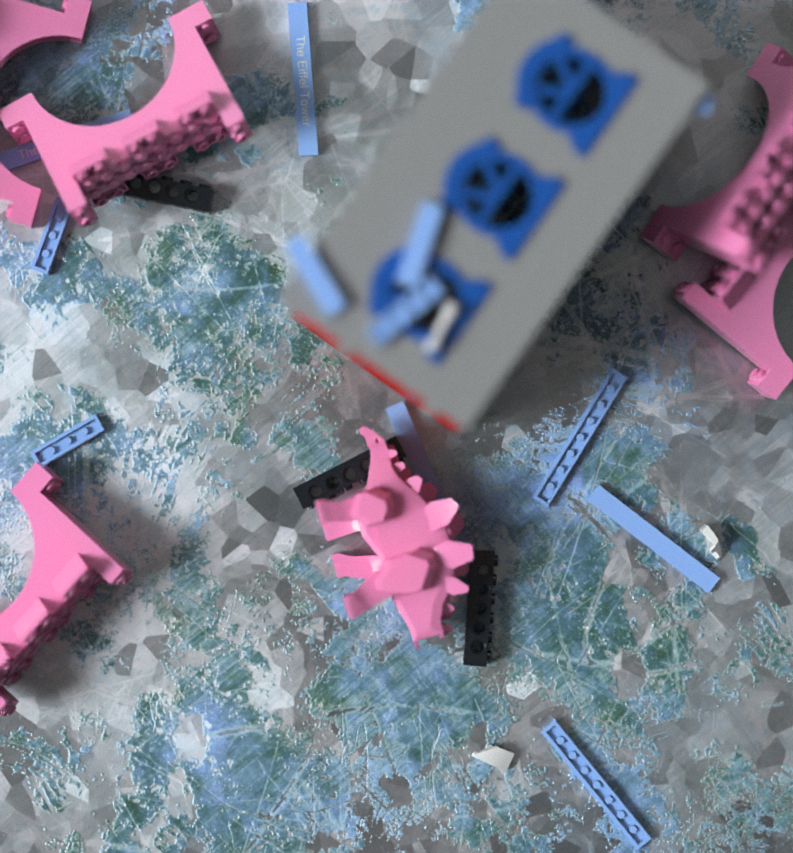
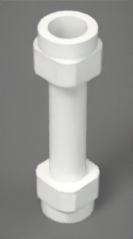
M447 303L443 310L444 315L431 339L429 338L424 348L436 354L440 346V339L451 318L455 317L459 309L457 306Z

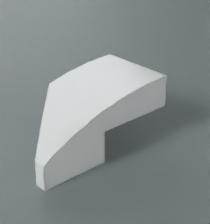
M704 525L699 530L712 543L707 550L718 561L722 558L719 540L710 527Z
M490 744L479 752H473L472 756L507 771L514 753Z

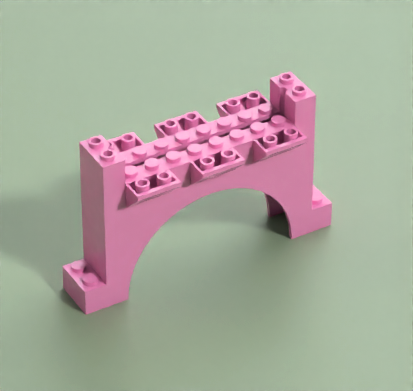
M202 0L168 18L175 40V55L171 72L159 93L144 108L132 116L102 126L74 125L49 114L40 106L32 93L0 109V118L6 130L18 145L33 139L69 213L81 228L90 226L99 219L93 206L95 208L103 206L109 200L119 197L129 190L125 183L126 180L133 179L139 173L143 175L145 180L155 178L159 173L166 169H171L180 161L176 153L185 151L189 146L193 145L198 153L208 149L216 142L225 140L229 135L232 136L236 144L245 142L249 137L253 136L244 116L205 47L206 44L214 42L221 35Z
M0 0V69L14 55L40 43L65 41L82 44L92 8V1L64 0L61 8L62 12L22 0ZM0 162V200L13 203L8 205L6 217H8L10 223L32 229L42 191L40 188L34 187L14 176Z
M769 43L765 45L746 74L747 77L754 79L762 85L768 97V122L759 147L743 170L724 188L710 197L685 206L673 207L662 204L659 206L640 237L667 258L677 261L688 245L762 276L772 261V256L790 230L779 219L788 206L793 208V57L783 47Z
M790 206L786 208L779 219L790 230L772 256V261L762 276L727 262L725 265L715 266L710 272L711 276L707 281H703L700 286L695 282H680L675 287V293L672 296L758 367L750 373V379L747 383L764 397L775 400L793 379V362L786 355L779 342L773 320L775 289L785 266L793 257V208Z
M35 462L11 490L22 504L30 520L34 536V558L29 578L16 600L0 614V717L10 716L16 710V705L19 702L3 686L13 685L19 679L18 675L21 671H25L32 664L31 660L34 658L33 655L39 649L37 646L41 642H51L56 637L57 630L60 627L63 628L69 622L71 612L77 606L76 602L79 599L85 600V598H90L95 592L94 588L105 580L110 584L125 585L131 579L133 572L123 560L52 496V494L60 490L62 487L61 483L64 480L48 465Z

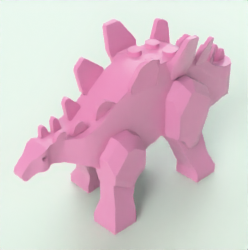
M363 426L359 429V432L365 437L367 446L370 449V466L365 489L354 493L353 497L337 502L323 498L314 500L327 541L361 530L362 537L377 554L350 556L339 552L331 554L338 578L347 576L366 579L355 591L342 594L349 619L358 617L386 597L392 596L394 603L409 627L415 649L417 650L420 649L418 640L437 635L442 640L445 639L444 635L452 631V625L441 623V621L449 619L451 612L455 610V607L447 602H456L458 594L467 593L469 590L468 586L456 579V577L468 573L467 562L473 559V548L471 544L453 541L465 525L461 514L455 513L458 509L455 501L451 498L434 501L438 492L437 488L431 482L422 483V479L419 476L409 478L412 471L409 468H405L402 462L396 463L399 461V457L396 456L397 451L394 450V445H386L385 440L370 428Z

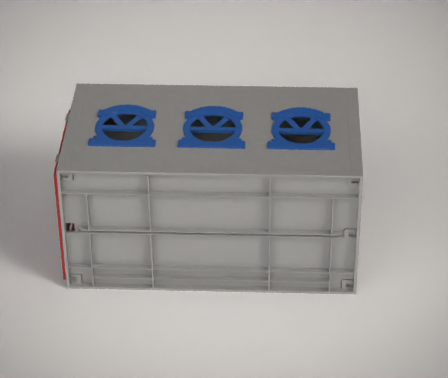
M485 0L484 10L479 9L473 17L472 27L467 26L461 34L460 44L455 43L451 48L448 61L443 60L439 65L436 78L433 79L431 77L424 87V95H418L412 104V112H407L400 121V129L398 131L395 129L388 138L389 145L386 148L383 146L376 155L377 162L374 165L370 164L364 172L365 179L363 182L358 181L352 189L353 196L351 199L346 198L340 206L341 213L339 216H333L328 223L329 230L327 233L322 232L315 242L317 247L313 253L346 307L328 317L298 268L291 276L294 279L291 284H286L279 293L282 296L280 300L289 309L287 314L289 320L296 319L311 332L341 352L345 358L354 361L418 406L426 415L432 416L452 431H466L709 86L705 81L589 0ZM565 57L582 68L574 80L565 64ZM551 61H555L567 88L538 86L537 79L541 70ZM588 73L605 84V103L595 118L582 124H567L556 120ZM539 94L562 96L550 114L543 109L538 100ZM491 161H502L512 165V168L501 184L494 172ZM481 164L494 192L464 189L466 177L471 170ZM519 171H521L527 177L533 193L532 207L526 218L517 225L508 228H494L483 224ZM465 198L489 200L477 217L470 213L465 204ZM423 201L443 207L424 265L439 268V272L434 277L438 285L441 284L448 274L456 284L460 296L457 316L447 326L439 341L440 346L436 354L424 348L435 331L422 332L410 328L417 316L381 346L366 331L367 328L392 309V302H400L407 296V294L391 293V286L399 274ZM420 275L417 287L424 282L422 275Z

